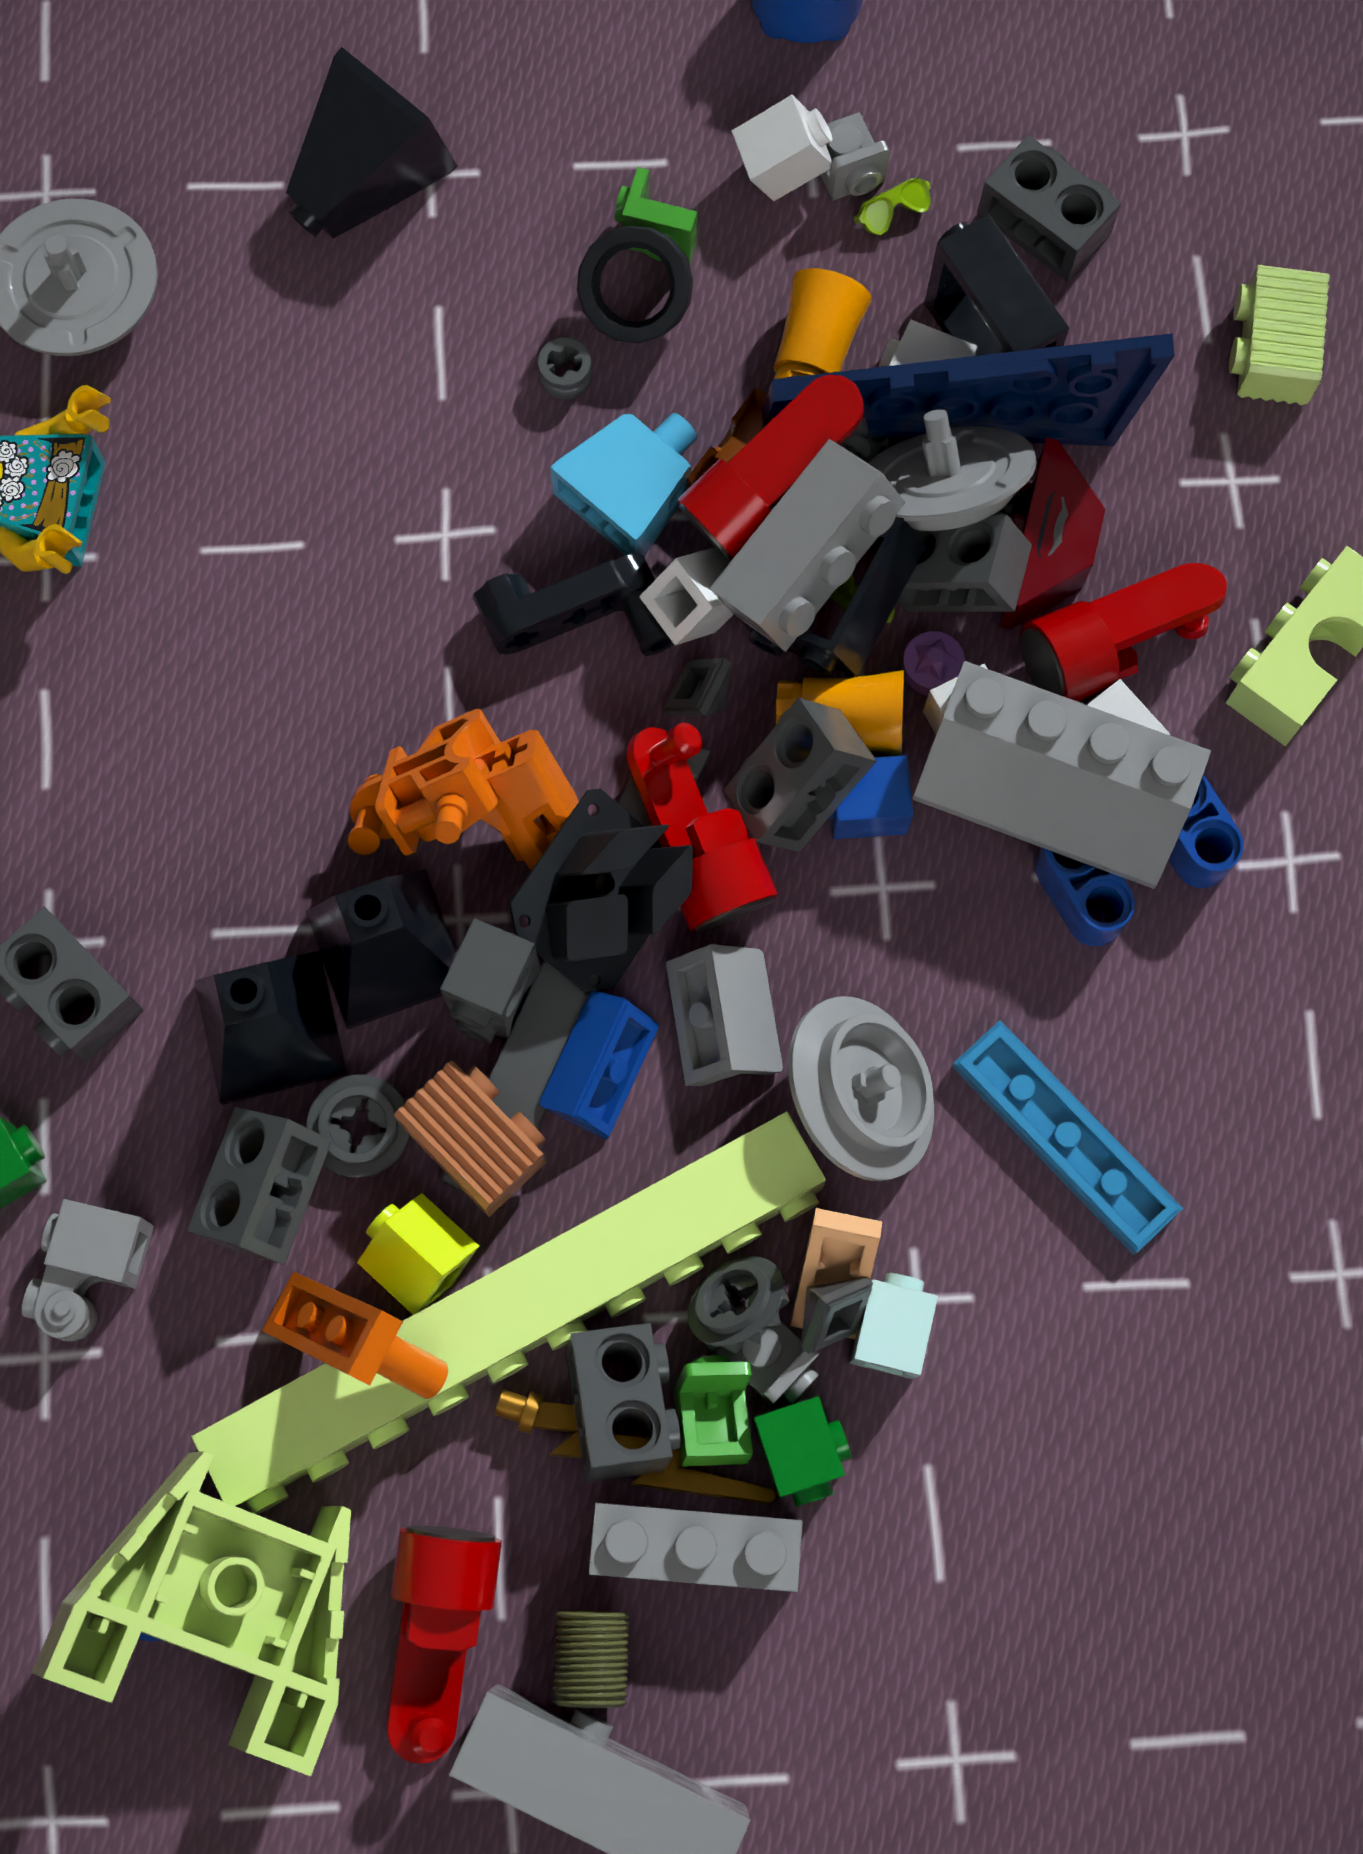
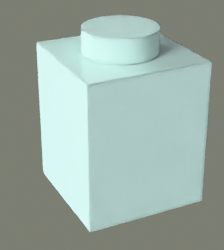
M886 1273L884 1282L874 1279L871 1281L873 1282L872 1291L859 1323L849 1364L914 1380L921 1375L938 1295L922 1292L924 1287L922 1280L896 1273Z

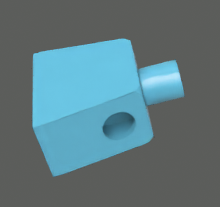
M676 413L670 414L654 431L650 430L634 415L623 414L558 459L550 467L553 494L625 556L637 553L645 556L679 508L680 504L677 499L688 489L687 479L691 474V466L681 455L697 440V434L690 423Z

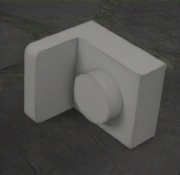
M860 112L827 123L832 135V141L826 144L832 161L831 168L820 174L831 200L834 201L850 194L852 196H861L871 192L879 184L885 182L890 150L885 141L874 143Z
M781 1321V1325L766 1326L760 1332L761 1344L746 1340L737 1354L724 1347L715 1351L717 1355L729 1358L730 1362L750 1363L752 1377L748 1385L770 1407L781 1396L792 1404L818 1376L809 1365L820 1353L816 1351L808 1354L801 1348L802 1341Z

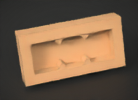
M819 1208L815 1209L793 1307L791 1326L803 1329L807 1287L863 1277L871 1279L881 1237L882 1221ZM857 1328L855 1334H853V1335H851V1336H849V1337H847V1338H851V1339H855V1340H856L858 1328Z

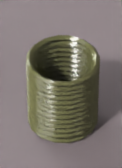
M561 1610L556 1612L555 1615L558 1618L555 1620V1624L558 1627L554 1630L557 1633L554 1637L557 1640L554 1646L557 1649L554 1653L557 1656L554 1658L556 1664L553 1666L556 1669L553 1673L556 1677L553 1682L556 1685L553 1687L554 1692L552 1694L555 1698L552 1702L557 1706L624 1707L627 1704L624 1700L627 1697L625 1689L628 1687L625 1684L628 1680L625 1676L628 1673L625 1669L628 1666L626 1660L629 1658L626 1655L629 1651L626 1648L629 1644L626 1640L629 1637L626 1632L629 1630L628 1625L630 1624L627 1621L630 1617L628 1613Z

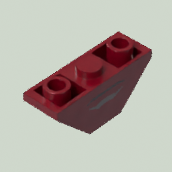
M1046 438L1040 457L1036 459V469L1032 477L1019 490L1020 494L1029 495L1025 514L1015 511L1012 521L1029 540L1032 547L1015 612H1002L999 627L1012 629L1081 590L1094 563L1106 509L1060 442L1051 438Z

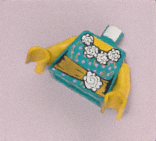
M82 385L77 388L69 399L67 409L53 418L17 431L14 435L0 436V553L23 572L55 568L63 574H68L72 566L82 567L106 464L92 435L87 434L91 429L98 433H105L109 429V418L98 411L102 406L111 402L110 397L88 385Z

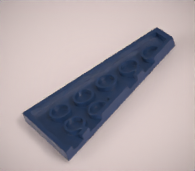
M1173 333L773 379L762 407V429L812 381L825 375H841L851 380L861 393L864 403L863 418L868 422V434L866 436L912 438L925 434L924 415L933 410H945L948 415L950 428L968 426L1000 428L1017 433L1030 443H1044L1046 438L1058 440L1060 444L1114 446L1174 358Z

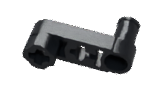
M630 554L614 561H608L533 593L530 592L522 574L512 575L505 573L486 581L473 594V600L499 654L506 655L523 651L617 611H624L640 644V650L643 655H655L674 645L639 597L655 581L654 575L643 554Z

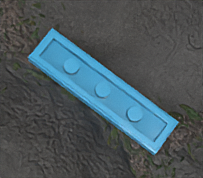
M1001 1020L953 1063L952 1068L1132 1255L1138 1253L1183 1209Z

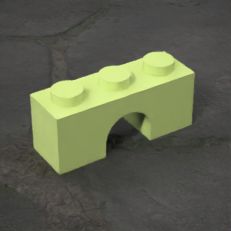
M1348 546L1345 547L1333 564H1330L1323 558L1317 563L1300 586V589L1308 594L1297 609L1287 602L1264 632L1273 638L1262 654L1251 647L1229 676L1238 685L1226 701V704L1285 747L1337 681L1336 678L1319 667L1313 660L1309 650V642L1315 640L1331 641L1355 657L1363 648V557Z

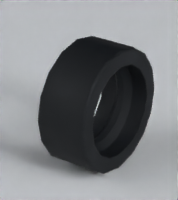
M628 225L606 232L588 248L579 266L577 293L583 313L598 331L616 341L639 344L664 336L681 322L691 303L693 277L686 255L673 239L653 228ZM630 248L646 249L657 255L667 267L671 281L669 297L663 309L652 318L639 322L624 320L614 314L604 302L600 289L601 275L607 262L618 252Z

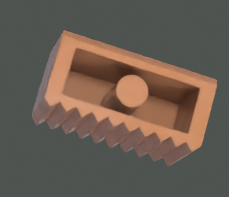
M451 1060L431 1080L427 1081L424 1087L418 1090L412 1098L408 1099L404 1106L395 1112L394 1116L400 1126L475 1204L490 1217L546 1163L544 1154L538 1148L545 1141V1138L519 1111L509 1119L499 1109L493 1100L500 1092L477 1067L473 1065L464 1073Z

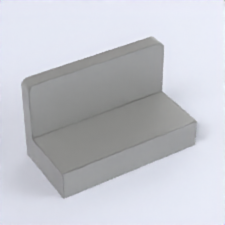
M710 944L666 961L685 1086H706L738 1074L773 1075L783 1070L765 959L760 949Z

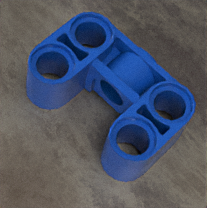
M1203 775L1191 810L1168 860L1177 875L1186 884L1195 888L1206 889L1220 883L1238 863L1243 853L1244 840L1235 822L1207 778ZM1204 842L1214 846L1219 851L1221 863L1213 864L1202 860L1197 854L1195 843ZM1040 848L1035 858L1037 878L1071 934L1079 942L1087 946L1100 947L1110 944L1119 936L1134 913L1135 899L1125 879L1082 863V867L1076 869L1063 867L1055 860L1052 851ZM1100 900L1108 904L1114 913V922L1100 923L1094 920L1088 914L1086 902Z

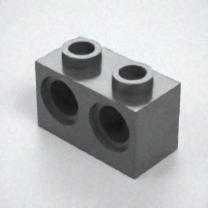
M1027 135L984 182L977 215L982 218L989 214L1005 236L1068 282L1111 235L1121 202L1113 197L1105 185L1096 180L1088 179L1069 165L1062 154L1056 149L1043 146L1033 137ZM1028 185L1034 187L1037 190H1028L1021 186ZM1066 219H1075L1083 224H1073L1067 221Z
M996 512L979 522L955 529L940 531L914 530L926 548L897 601L907 612H1015L1032 544L1017 528L1010 517L1001 512Z
M798 697L793 705L781 715L776 726L754 753L743 762L741 769L723 790L735 809L740 811L744 823L757 843L800 852L876 763V759L840 709Z
M45 906L0 945V994L18 1012L26 1004L34 1010L42 1021L33 1029L60 1057L70 1049L84 1062H87L143 1011L136 1001ZM46 954L52 955L51 967L44 976L33 980L27 979L28 966L36 957ZM83 999H94L95 1008L91 1017L84 1023L70 1025L68 1016L73 1005Z
M476 918L473 919L441 986V992L452 1018L459 1021L456 1026L458 1031L487 1044L492 1043L494 1036L507 1041L540 971L535 943Z
M235 1107L187 1232L233 1251L285 1265L332 1140L287 1118Z
M651 1323L571 1333L565 1349L584 1483L664 1472L673 1457L672 1450L680 1449V1429L675 1409H665L661 1384L669 1382L668 1356L664 1343L654 1344ZM612 1356L623 1357L633 1365L636 1377L627 1382L615 1381L605 1373L602 1361ZM625 1421L635 1423L644 1431L647 1444L639 1449H627L615 1440L612 1427L617 1423Z

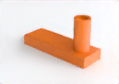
M294 1271L262 1329V1332L369 1386L377 1373L425 1399H430L442 1389L448 1375V1366L445 1361L396 1336L403 1321Z

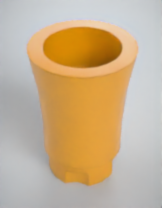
M807 268L795 272L791 281L789 308L783 337L774 364V371L776 373L774 379L841 372L855 333L872 302L870 292L856 280L835 271Z
M904 670L858 677H803V683L787 680L778 681L776 724L781 715L799 697L840 709L869 751L891 756H902Z

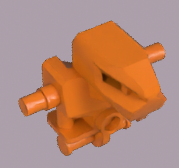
M474 709L434 727L417 752L407 756L401 746L390 750L384 774H374L367 777L352 797L350 815L355 826L349 832L348 844L355 853L370 855L377 851L380 839L387 840L393 838L401 852L408 856L416 852L419 837L424 842L437 839L442 843L451 844L459 839L462 832L477 821L482 820L499 831L516 860L525 861L529 869L532 870L579 801L538 730L530 729L500 742L481 709Z

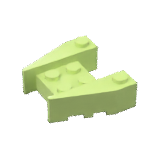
M206 1451L188 1453L63 1600L32 1673L112 1703L140 1633L147 1634L255 1675L228 1745L311 1776L338 1706L340 1679L336 1678L339 1638L342 1639L344 1611H341L344 1563H348L351 1509L343 1506H322L311 1535H306L200 1493V1488L214 1454Z

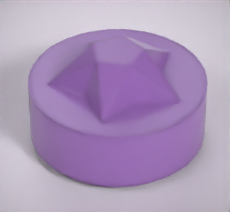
M939 631L921 633L914 637L905 649L901 669L904 670V679L914 691L928 696L929 690L959 676L965 661V655L960 644L950 635Z

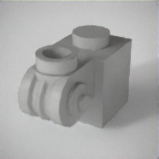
M63 1199L59 1214L53 1213L46 1223L41 1248L43 1252L47 1253L44 1264L47 1266L43 1279L33 1278L30 1281L22 1302V1316L34 1319L42 1332L53 1338L68 1342L84 1339L93 1331L98 1315L95 1305L89 1299L83 1297L90 1286L98 1282H106L136 1290L154 1225L138 1216Z

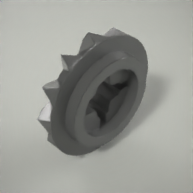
M351 1075L332 1082L319 1093L309 1110L306 1128L332 1140L323 1163L324 1167L350 1179L376 1177L380 1172L399 1162L400 1156L410 1141L411 1136L400 1126L394 1116L395 1112L404 1106L406 1102L392 1085L374 1076ZM367 1101L368 1120L374 1126H378L381 1131H385V1134L376 1133L375 1136L364 1135L361 1145H357L356 1152L353 1153L354 1147L351 1144V1134L342 1129L340 1125L333 1123L334 1121L344 1123L345 1120H356L359 1111H363L364 1103Z
M744 1256L723 1263L701 1281L692 1295L688 1307V1323L692 1333L712 1352L724 1347L737 1354L746 1340L761 1344L760 1332L766 1326L781 1325L778 1310L790 1302L784 1288L787 1281L774 1263L758 1256ZM735 1294H738L741 1299H745V1306L747 1308L737 1316L734 1306L736 1301L733 1297Z

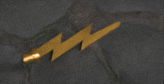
M503 1389L494 1415L519 1423L517 1430L530 1434L532 1429L574 1433L554 1449L549 1456L581 1459L573 1405L542 1402L543 1395L530 1392L529 1397H525ZM613 1434L615 1440L627 1449H639L647 1444L646 1438ZM680 1449L672 1450L673 1457L664 1472L641 1475L630 1484V1486L761 1504H770L775 1499V1492L770 1488L681 1467Z

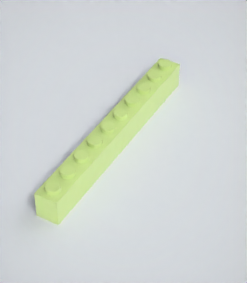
M786 1111L403 1320L396 1336L447 1363L448 1375L442 1389L433 1398L425 1399L377 1373L369 1386L325 1363L191 1437L199 1452L206 1451L214 1454L208 1471L223 1502L241 1509L248 1508L249 1512L258 1515L287 1499L289 1496L284 1487L306 1474H309L314 1483L347 1466L349 1461L345 1453L369 1440L372 1448L377 1449L402 1436L410 1430L405 1420L429 1407L433 1416H436L469 1398L465 1387L489 1374L492 1382L496 1383L523 1369L529 1364L524 1354L547 1341L552 1350L567 1345L571 1333L587 1331L583 1322L607 1309L610 1317L614 1318L634 1308L646 1300L642 1289L663 1277L666 1278L669 1286H672L692 1276L704 1267L700 1259L701 1256L723 1245L727 1254L748 1245L762 1235L758 1228L759 1224L779 1213L785 1222L806 1213L819 1204L815 1194L823 1189L826 1179Z

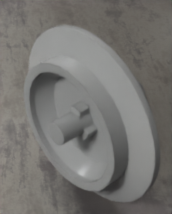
M56 200L39 205L23 213L12 221L0 234V327L21 345L40 353L55 356L89 354L118 342L141 322L155 296L158 268L156 256L147 235L127 214L113 206L95 200Z
M933 410L924 415L925 434L893 445L868 463L885 475L905 501L896 517L904 518V521L913 530L940 531L979 522L1001 510L1011 500L1013 494L1030 480L1036 469L1037 462L1032 444L1021 435L994 427L968 426L950 428L947 412L945 410Z
M841 996L827 999L813 1006L805 1013L796 1026L788 1055V1075L791 1094L807 1133L830 1161L855 1177L869 1181H886L906 1174L924 1156L931 1140L934 1125L932 1081L921 1051L906 1031L888 1013L868 1001L855 997Z

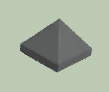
M726 658L687 660L664 705L663 712L668 716H707L725 710L732 663Z
M867 1277L807 1287L801 1348L809 1354L855 1334L870 1297L873 1282Z

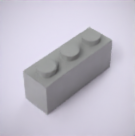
M829 439L709 590L735 616L786 652L796 638L809 629L815 615L837 587L850 578L856 564L878 536L885 533L891 527L896 514L903 507L905 501L881 471Z
M595 1503L589 1574L798 1592L803 1520Z

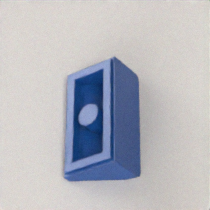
M592 991L583 1005L541 1096V1107L599 1138L608 1140L658 1031L659 1024L625 998Z

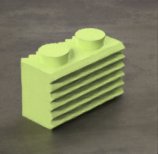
M1257 265L1249 284L1239 285L1234 303L1233 318L1237 321H1243L1242 337H1235L1229 359V373L1239 374L1238 396L1241 398L1249 396L1253 400L1262 398L1264 401L1273 399L1277 403L1281 401H1286L1288 404L1297 402L1300 406L1309 403L1321 382L1323 374V348L1328 309L1326 305L1330 278L1328 273Z

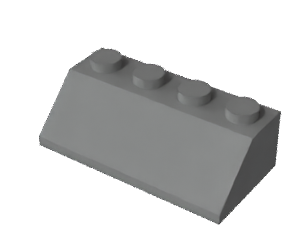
M964 661L912 800L1155 889L1191 810L1211 750Z

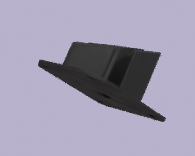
M601 788L586 790L509 902L515 935L535 943L537 954L583 992L614 989L648 936L655 935L690 896L693 869L692 845L661 848L658 839L667 830L668 824L644 827ZM590 804L595 805L597 808L595 816H591L588 813ZM602 873L609 875L613 882L612 890L606 895L600 894L595 887L596 878ZM522 915H525L529 920L528 925L524 928L519 924V918ZM593 973L598 976V983L595 986L591 985L589 981Z

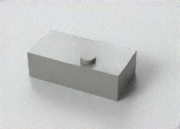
M496 1684L487 1691L449 1774L608 1854H736L751 1821L745 1804L610 1739L609 1736L613 1726L579 1709H575L572 1718L569 1719L499 1684Z

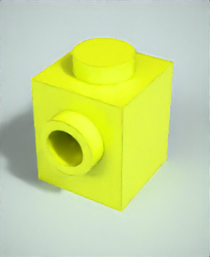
M421 1193L401 1209H398L394 1204L389 1205L373 1220L366 1231V1234L372 1240L357 1263L414 1315L425 1309L453 1285L479 1248V1245Z

